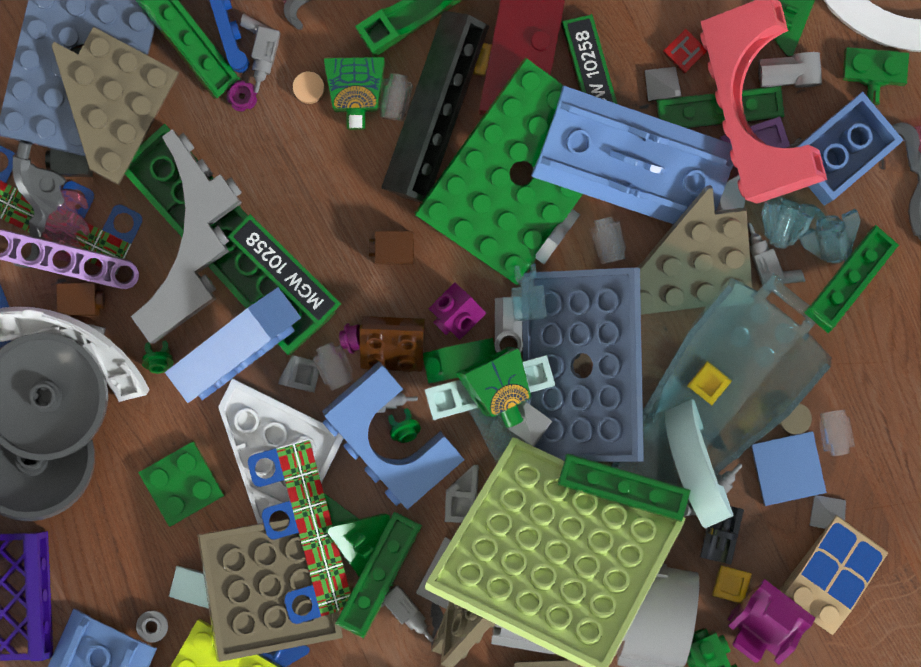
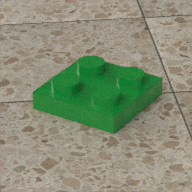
M195 441L138 472L169 527L225 496Z

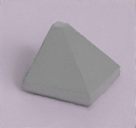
M676 67L644 71L648 102L681 96Z
M292 355L278 384L314 393L322 362Z
M524 401L518 405L523 421L510 427L508 430L534 447L552 423V420Z
M815 495L809 526L826 529L836 515L845 520L846 500Z

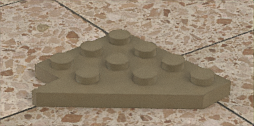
M93 27L79 54L56 42H53L52 49L89 169L119 185L174 85L179 72Z
M706 186L637 267L640 268L641 315L753 301L747 211L745 207L715 211L712 186Z
M449 601L434 640L432 651L442 654V666L454 667L461 659L467 656L475 643L481 641L483 634L490 627L493 628L495 626V623Z

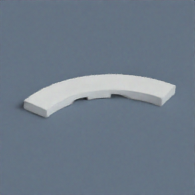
M824 0L828 9L842 23L866 39L886 47L890 46L911 52H921V19L895 15L876 6L869 0Z
M0 308V342L14 340L33 333H53L69 337L86 347L97 359L104 372L107 384L119 402L145 396L150 389L143 376L126 354L110 339L89 325L68 315L41 308Z

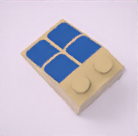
M836 515L781 586L780 591L815 617L814 622L831 635H834L855 607L887 556L888 551Z

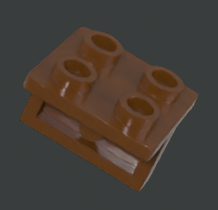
M362 316V324L360 325V368L371 369L380 361L387 370L421 372L423 370L425 319Z

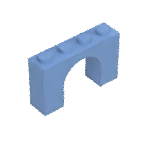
M379 361L322 410L326 417L323 424L334 436L338 433L341 434L347 441L343 445L344 448L355 460L358 457L364 460L368 465L364 468L366 473L375 483L381 480L388 487L385 494L396 506L402 503L406 509H409L465 459L441 431L417 452L403 459L385 458L371 448L368 440V429L372 418L383 406L403 390L401 385Z

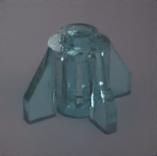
M783 196L765 202L761 214L765 230L764 235L769 239V243L783 249L794 245L809 230L817 206L814 204L800 205L797 202L785 199Z
M819 208L814 209L813 213L817 222L816 229L812 228L798 235L801 245L826 262L841 263L845 261L852 253L853 243L861 222L858 211L853 209L842 214L843 221H841L838 216H825Z

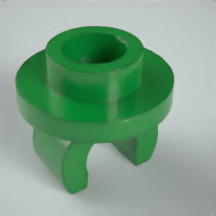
M166 340L162 341L163 347L159 352H153L149 342L145 344L146 355L142 357V366L151 373H164L174 364V359L170 355V349Z
M406 408L404 409L406 418L400 423L395 421L392 414L388 416V421L392 427L390 436L392 440L401 443L413 441L421 430L420 423L414 420L410 410Z

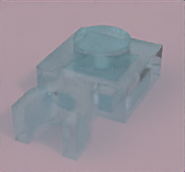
M531 264V275L529 277H523L520 274L519 266L514 267L515 279L520 284V287L511 289L514 322L546 319L547 317L543 285L534 286L533 283L536 277V264Z

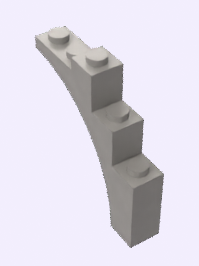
M173 129L163 135L162 138L175 159L183 184L185 200L184 233L177 258L166 280L153 297L131 316L149 343H156L216 300L212 293L216 290L215 286L206 274L200 276L199 272L229 252L225 245L229 240L219 226L213 229L211 225L242 204L238 198V195L242 192L231 177L226 180L221 174L210 180L209 177L213 175L212 171L203 159L197 162L190 152L194 149V146L184 132L178 135Z

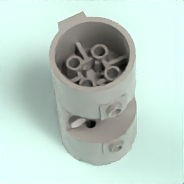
M667 564L662 565L617 651V665L624 667L685 666L692 644L699 599L698 572L667 567ZM497 624L493 627L491 644L555 654Z

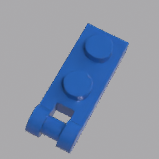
M209 0L228 63L236 73H244L249 69L250 62L245 53L239 50L237 40L242 37L237 21H230L227 11L232 9L231 0Z

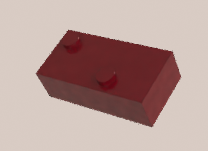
M565 0L500 1L479 108L480 115L486 113L524 58H527L551 75Z

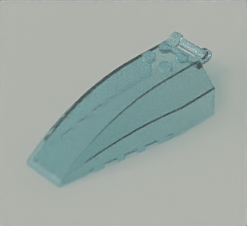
M772 273L759 291L731 277L690 326L643 408L644 461L612 462L611 467L684 488L668 441L665 411L693 399L704 427L700 431L715 476H717L733 460L739 458L745 450L786 419L830 369L832 357L809 333L810 329L816 324L804 313L809 305L780 282L781 278L775 273ZM772 291L805 317V320L799 325L766 297ZM707 360L732 380L712 406L687 386Z

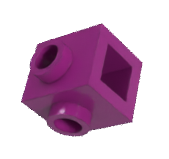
M456 282L428 308L437 317L433 323L445 335L451 331L459 340L486 314Z

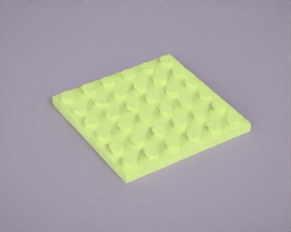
M513 437L428 578L425 589L582 667H609L681 531L686 518L683 517L682 522L558 486L564 461Z

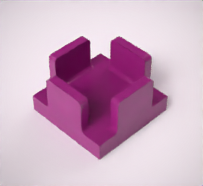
M764 579L731 611L727 620L730 621L728 627L732 630L736 627L739 628L732 643L736 649L755 663L761 660L767 649L776 656L774 662L780 665L795 651L802 635L812 626L815 617Z

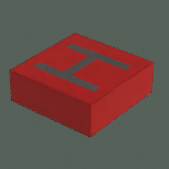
M687 29L663 50V53L684 74L707 52L703 45Z

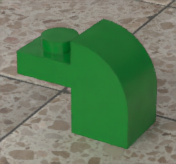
M493 338L423 353L428 384L458 378L456 372L496 353Z

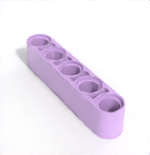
M0 229V235L4 236L8 241L7 248L0 252V260L120 289L133 287L139 279L137 267L127 259ZM26 243L36 244L39 247L38 256L32 260L25 259L21 255L23 245ZM65 250L70 254V262L67 266L57 267L53 264L52 258L57 251ZM90 258H97L101 262V269L95 275H89L84 271V264ZM123 265L129 266L132 270L131 278L126 282L117 281L115 278L117 268Z

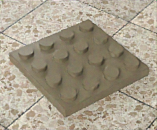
M289 518L270 521L269 524L273 530L283 531L289 525ZM264 523L197 534L218 662L343 638L342 628L335 624L339 617V611L299 624H294L289 619L284 601L286 594L313 585L299 533L273 540L267 536ZM305 595L297 596L292 602L293 611L300 616L308 614L312 609L311 599Z

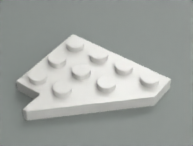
M235 379L231 380L218 406L258 524L263 523L262 512L265 508L290 501L285 480L262 487H257L253 484L248 467V459L251 455L309 439L322 484L344 439L340 433L334 436L322 422ZM268 458L260 459L256 463L255 472L260 478L268 479L275 473V464Z

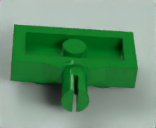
M847 47L844 51L842 81L859 82L868 86L867 97L874 105H879L880 87L887 85L905 86L907 84L909 53Z

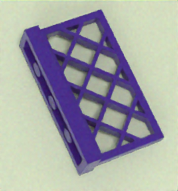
M48 531L0 534V541L6 540L0 545V555L2 554L13 565L3 577L0 575V588L3 586L14 596L5 608L0 605V621L4 617L15 628L6 640L0 635V661H44L52 658L54 652ZM13 540H23L24 553L18 560L5 550ZM16 569L25 577V585L19 592L7 582ZM17 601L26 608V617L21 623L8 613ZM19 632L28 641V653H18L10 645V642ZM4 649H6L9 653H2V652H3Z

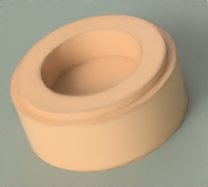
M303 72L293 82V92L302 103H316L324 94V82L314 72Z

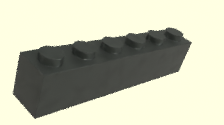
M443 10L385 175L382 189L403 198L422 202L434 186L489 25L468 14Z

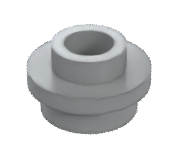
M147 611L138 618L136 630L144 641L157 642L166 635L168 621L159 611ZM154 621L157 624V631L149 632L146 628L147 622Z

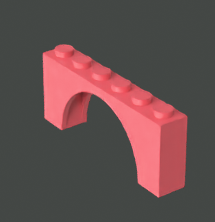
M754 0L700 21L703 30L700 33V38L704 48L708 50L710 58L708 70L711 77L716 81L718 90L715 91V98L719 107L723 109L725 120L722 122L723 129L731 141L732 150H730V157L733 165L738 168L740 179L737 183L742 197L745 200L758 204L827 180L819 149L811 145L795 148L769 146L753 132L744 114L742 89L750 64L767 43L788 31L781 2L779 0Z

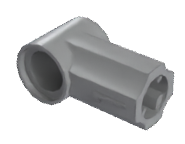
M819 52L798 53L792 55V57L760 59L758 61L760 87L794 85L796 88L822 85Z
M495 298L494 346L496 353L501 351L499 346L501 340L507 337L513 338L517 342L520 353L522 352V298Z

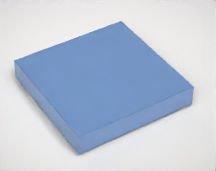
M813 431L750 444L764 506L827 493Z

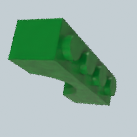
M402 0L390 7L377 11L357 24L355 28L371 55L377 57L440 16L443 10L447 11L463 0Z

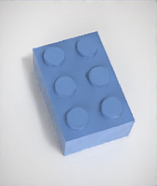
M862 92L797 147L811 145L820 150L827 180L808 187L820 202L826 205L836 199L904 140L864 92Z

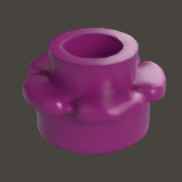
M237 81L227 91V101L232 104L234 110L243 112L245 109H252L256 105L257 93H254L255 86L251 83L247 84L245 81ZM244 93L245 98L240 99V94Z
M346 323L344 330L339 333L342 348L347 349L350 354L360 350L359 324L350 325Z

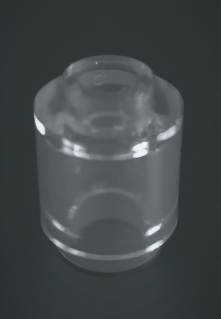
M390 74L389 79H382L378 109L381 110V118L405 121L413 90V83L407 82L408 76Z
M612 217L594 221L595 227L589 230L596 258L600 257L601 264L626 259L624 251L627 248L620 221L613 222Z
M331 342L316 349L318 355L313 357V360L324 384H328L331 391L354 381L351 375L353 370L341 345L335 347L334 343Z
M845 409L820 413L821 421L818 424L823 451H830L831 457L849 454V447L855 446L850 416L846 417Z

